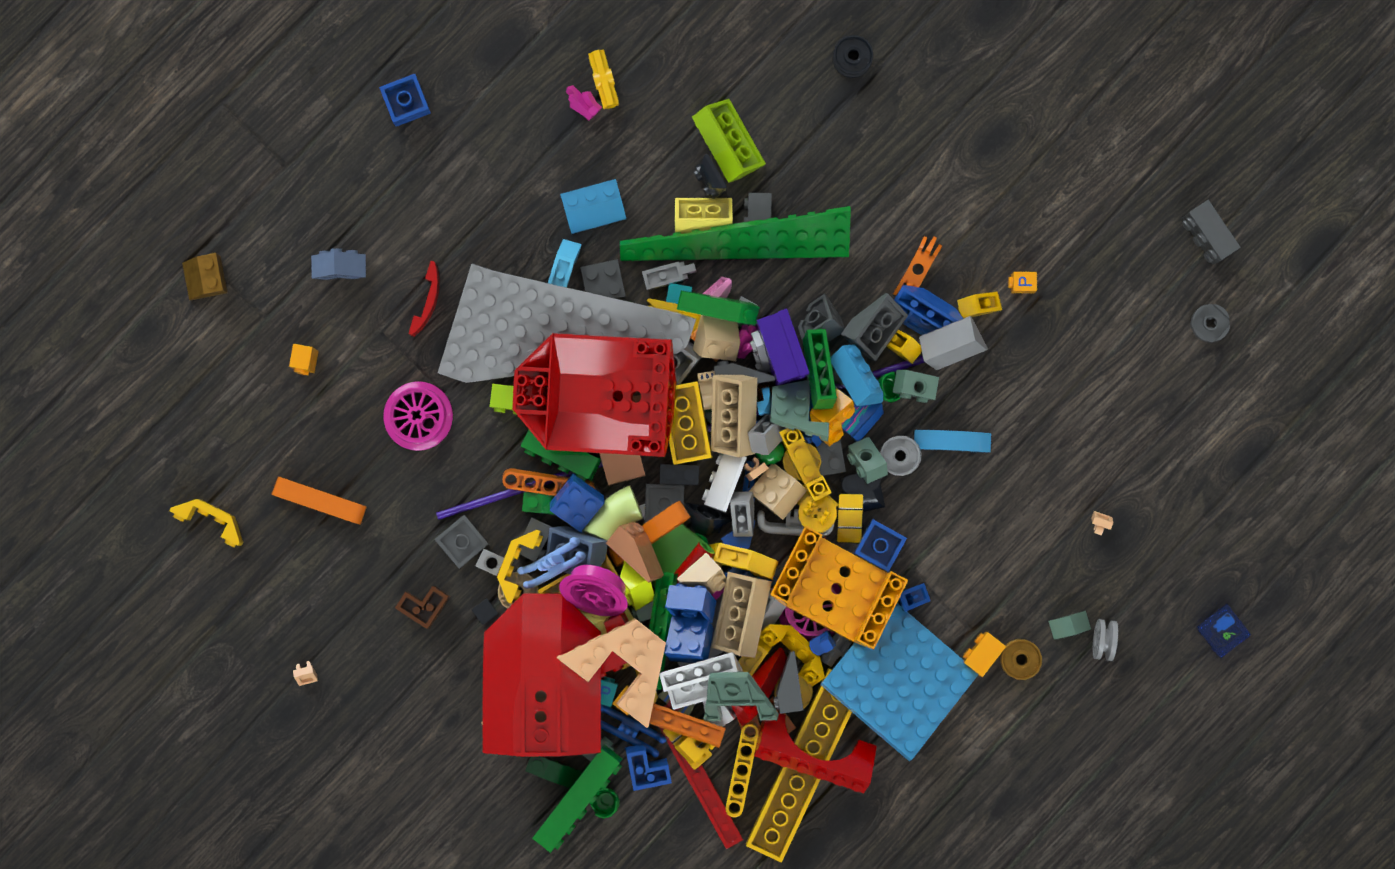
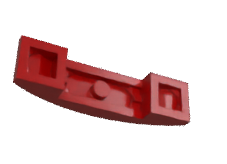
M430 261L425 277L432 284L422 317H413L408 333L413 337L428 323L437 303L439 272L434 261Z

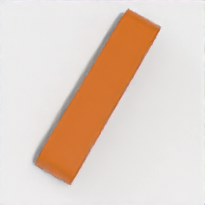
M513 468L505 470L502 475L503 484L506 488L555 496L570 478ZM508 475L516 476V481L513 483L506 481ZM527 478H534L536 482L534 485L529 486L525 484V480ZM589 480L585 481L591 487L596 489L593 482ZM546 481H553L555 485L553 488L548 489L544 487V483Z
M282 477L277 478L272 492L274 496L361 525L367 506Z
M678 501L643 524L642 527L648 535L651 544H653L687 521L690 515L682 502ZM611 548L607 550L609 557L616 567L624 563V560Z

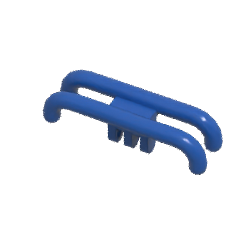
M601 704V712L621 721L619 728H616L601 720V729L632 745L644 744L647 753L655 758L659 756V751L656 748L637 739L636 736L640 731L664 744L666 742L664 735L649 727L646 728L640 722L609 706Z

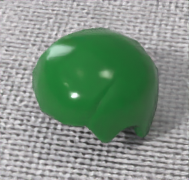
M895 372L884 374L878 380L883 390V400L890 403L900 399V394L893 393Z
M780 442L769 455L756 453V458L766 465H774L783 458L784 446Z
M606 787L602 790L600 788L596 793L599 797L590 806L597 817L605 819L613 816L618 811L620 799L613 789Z

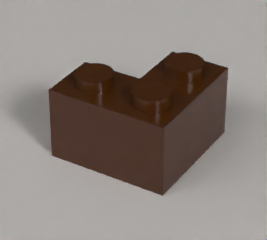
M436 586L431 587L423 601L410 592H405L395 609L424 628L430 629L451 596Z

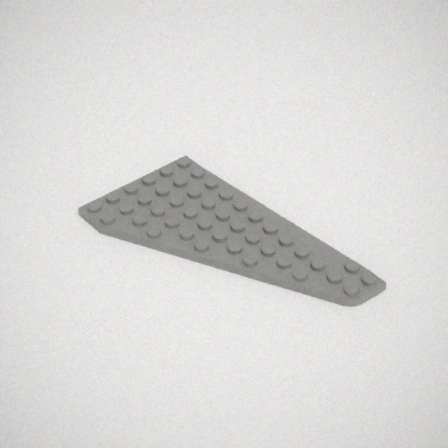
M471 264L438 373L465 383L514 376V370L552 333L671 339L673 353L676 354L684 350L689 344L696 318L678 312L497 272Z

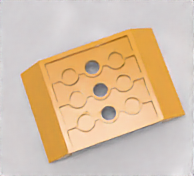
M805 526L770 595L784 606L840 636L874 650L908 580L892 571L886 572L822 538V534ZM841 567L849 569L848 577L840 575ZM833 584H838L841 587L839 594H834L831 591ZM824 601L831 602V611L827 612L823 609Z

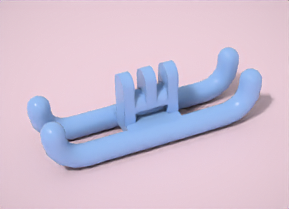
M572 537L570 542L527 566L519 567L517 573L520 575L530 573L536 569L539 571L548 570V572L533 580L523 582V587L525 589L536 587L582 562L586 555L581 551L577 552L575 557L566 562L562 556L580 544L579 538Z

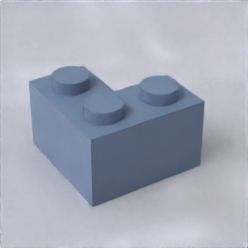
M336 248L331 249V251H319V254L311 256L312 279H359L366 277V254H358L357 250L342 252V249Z

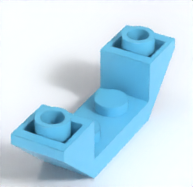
M563 239L556 254L548 283L563 287L568 286L574 263L577 262L582 244Z

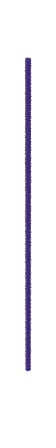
M923 355L917 357L913 364L903 361L872 371V374L875 378H879L890 372L925 363ZM835 383V389L837 388L841 390L846 388L843 385ZM758 409L756 411V417L760 416L758 413ZM711 424L707 425L708 433L711 432ZM569 471L568 474L560 472L554 475L571 477L575 473ZM532 481L526 484L532 486L535 484L536 481ZM546 481V482L544 483V486H545V485H548V484H551V483H554V482H553V481ZM507 489L436 512L437 518L440 520L526 491Z

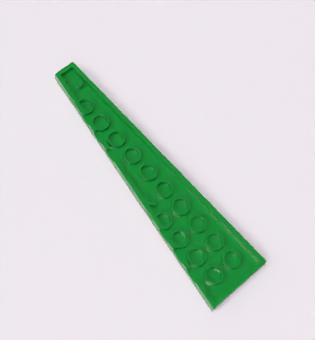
M847 206L828 209L823 213L815 214V211L808 212V215L797 217L794 214L788 215V218L783 219L775 217L766 220L711 227V230L700 231L696 229L692 230L691 233L684 234L676 232L671 236L665 237L656 235L620 241V261L849 257L851 208Z

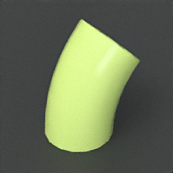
M631 486L620 489L604 500L603 506L582 532L608 541L619 526L642 520L643 515Z

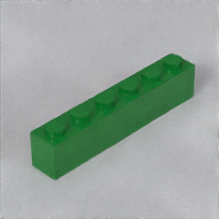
M604 744L601 748V753L596 754L532 839L550 853L554 848L558 850L564 842L562 837L566 833L570 835L576 827L573 824L576 819L581 820L586 814V806L589 803L593 805L599 795L596 793L599 789L604 790L610 783L609 776L612 773L616 775L622 767L620 762L623 758Z

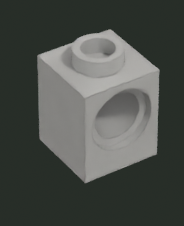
M483 549L476 567L498 576L504 557ZM492 557L498 562L494 569L489 568L487 564L488 560Z

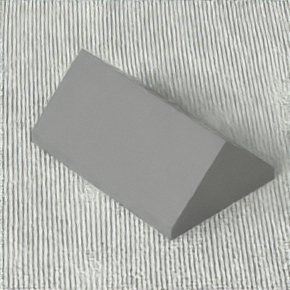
M971 316L919 337L924 362L935 370L988 350Z

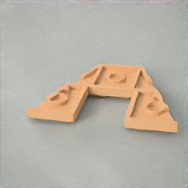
M634 618L602 636H597L587 643L579 645L561 656H557L561 662L589 682L612 651L640 672L616 704L646 728L649 727L666 642Z

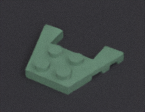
M809 380L774 386L772 389L770 422L791 430L798 429L804 431L808 436L812 437V435L821 437L823 441H828L829 423L809 421L811 393Z
M749 672L710 673L704 721H721L722 712L720 706H756L760 720L778 719L779 714Z

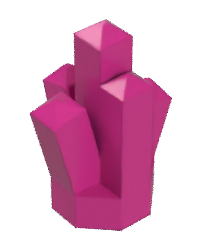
M573 85L567 87L566 93L569 95L570 108L590 121L602 107L596 102L591 92H582L581 94Z
M756 325L741 326L739 330L740 346L737 354L738 358H745L752 351L750 341H753L751 333L758 331Z

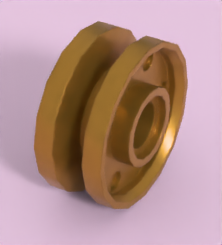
M1015 639L1005 645L1006 648L1000 654V663L1008 676L1017 680H1026L1039 672L1042 665V655L1034 643L1025 639ZM1019 654H1024L1026 657V661L1022 665H1018L1016 662V657Z

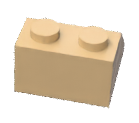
M701 315L693 351L704 358L736 361L740 346L738 323Z
M707 553L677 578L679 583L685 584L688 587H695V585L704 586L711 594L722 590L726 584V576L722 569Z

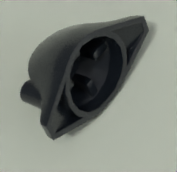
M685 502V509L690 514L692 528L701 535L720 533L724 524L732 522V516L707 506Z

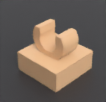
M756 457L752 459L754 462L753 468L747 463L744 464L745 470L749 471L745 475L749 481L754 480L769 469L765 463L759 465V460Z
M1096 511L1093 512L1091 519L1092 524H1095L1094 533L1102 535L1104 528L1111 530L1113 518Z
M309 661L306 662L307 667L301 668L300 664H297V670H293L294 678L299 686L318 681L317 674Z

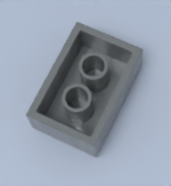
M1209 200L1181 218L1184 228L1194 236V243L1204 251L1203 256L1208 263L1214 265L1241 248Z

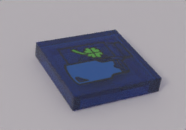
M1225 604L1196 627L1219 658L1225 656L1251 635L1228 604Z

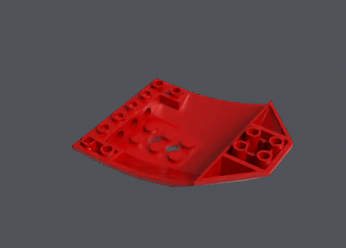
M552 333L514 370L512 409L546 450L665 457L674 420L676 373L672 340ZM617 390L623 393V398L619 402L614 399V393ZM638 391L641 394V400L636 403L633 400V395Z
M523 593L484 632L483 753L521 757L601 753V666L590 681L587 682L557 658V656H561L575 649V647L600 636L601 631L578 608L567 601L561 593ZM538 691H544L547 698L545 701L539 702L536 700L535 694ZM543 711L547 718L545 721L540 722L536 720L535 714Z

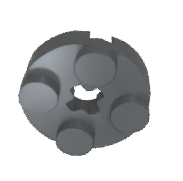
M1203 305L1193 313L1190 327L1198 339L1212 343L1226 336L1230 329V318L1227 311L1219 305ZM1207 319H1208V320L1214 319V322H1213V324L1215 325L1214 328H1213V327H1209V328H1208V327L1206 326V325H1207V322H1206Z

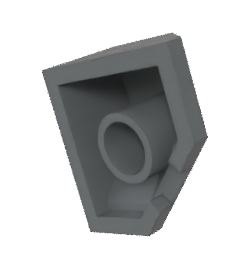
M823 294L809 304L806 310L808 314L805 320H801L798 326L802 340L807 330L826 329L827 340L831 341L845 329L842 318L826 294Z

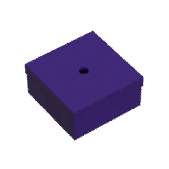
M784 309L773 315L758 319L756 326L764 343L771 375L775 377V386L807 379L809 370L788 310Z

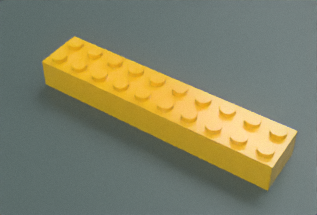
M827 669L825 673V678L831 672L832 669ZM820 685L793 742L806 754L817 759L829 761L852 712ZM781 767L747 839L746 846L782 863L821 779L787 767Z

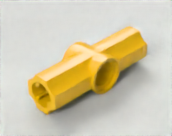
M604 50L592 51L588 54L603 109L614 108L619 105V100Z

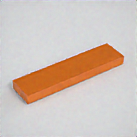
M653 703L649 724L718 748L720 747L726 728Z

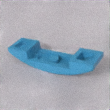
M914 430V440L921 450L991 452V433Z

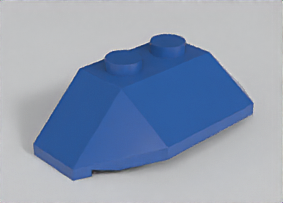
M903 285L894 299L908 315L903 324L920 335L927 334L963 319L955 307L924 288Z

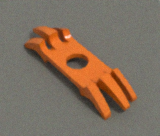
M923 237L914 258L893 295H897L904 283L908 286L920 287L942 247L939 244L933 255H929L937 239L936 237H933L924 252L922 249L927 237ZM915 264L923 266L924 271L922 274H914L912 268Z

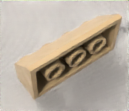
M713 375L711 451L739 458L755 454L751 451L748 432L756 425L757 378L745 375Z
M728 572L712 648L728 653L734 652L735 655L755 658L772 581Z

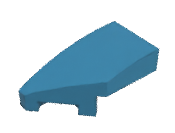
M766 387L762 388L764 400L757 402L760 416L771 414L772 396L770 388Z

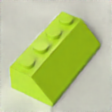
M730 99L707 105L692 116L696 127L699 129L728 183L741 179L766 165Z

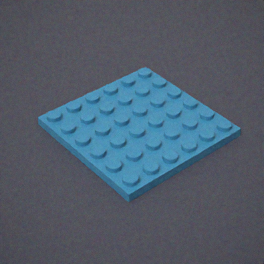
M897 603L875 649L853 643L820 685L902 756L911 761L978 674L964 664V660L912 615L907 611H903L902 607Z

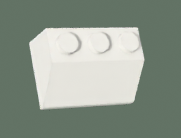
M719 453L716 464L719 465L717 472H712L709 479L712 485L710 490H705L702 498L705 501L704 505L726 513L747 457L739 458Z

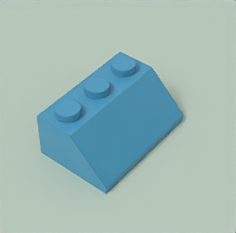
M616 179L560 194L571 234L626 219Z
M855 344L843 345L830 357L831 364L856 406L883 402V390L878 380L872 374L869 365L862 357L860 350Z

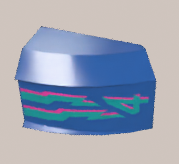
M854 403L855 412L851 418L846 419L842 423V429L855 442L860 441L884 414L882 403L856 406Z

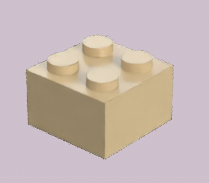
M774 464L768 467L769 469L763 473L749 492H753L754 498L783 520L806 493L807 489L795 478Z

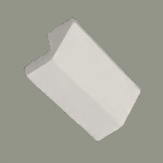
M734 652L661 672L659 675L664 692L668 691L674 710L707 700L710 673L743 672Z

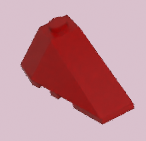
M779 648L752 675L767 698L770 697L781 677L787 660L782 648ZM731 706L742 726L749 723L758 714L756 706Z

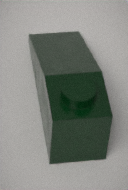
M531 756L525 769L526 772L571 788L583 773V771L547 756Z

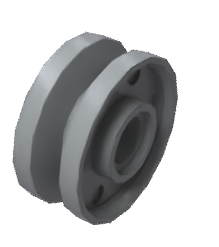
M895 436L888 439L880 451V454L887 462V471L893 475H908L914 472L921 462L922 452L919 445L914 439L907 436ZM899 450L904 451L906 454V458L903 461H899L896 458V453Z
M1098 619L1093 636V658L1100 660L1104 651L1106 660L1113 661L1118 642L1117 621H1110L1106 629L1105 620Z

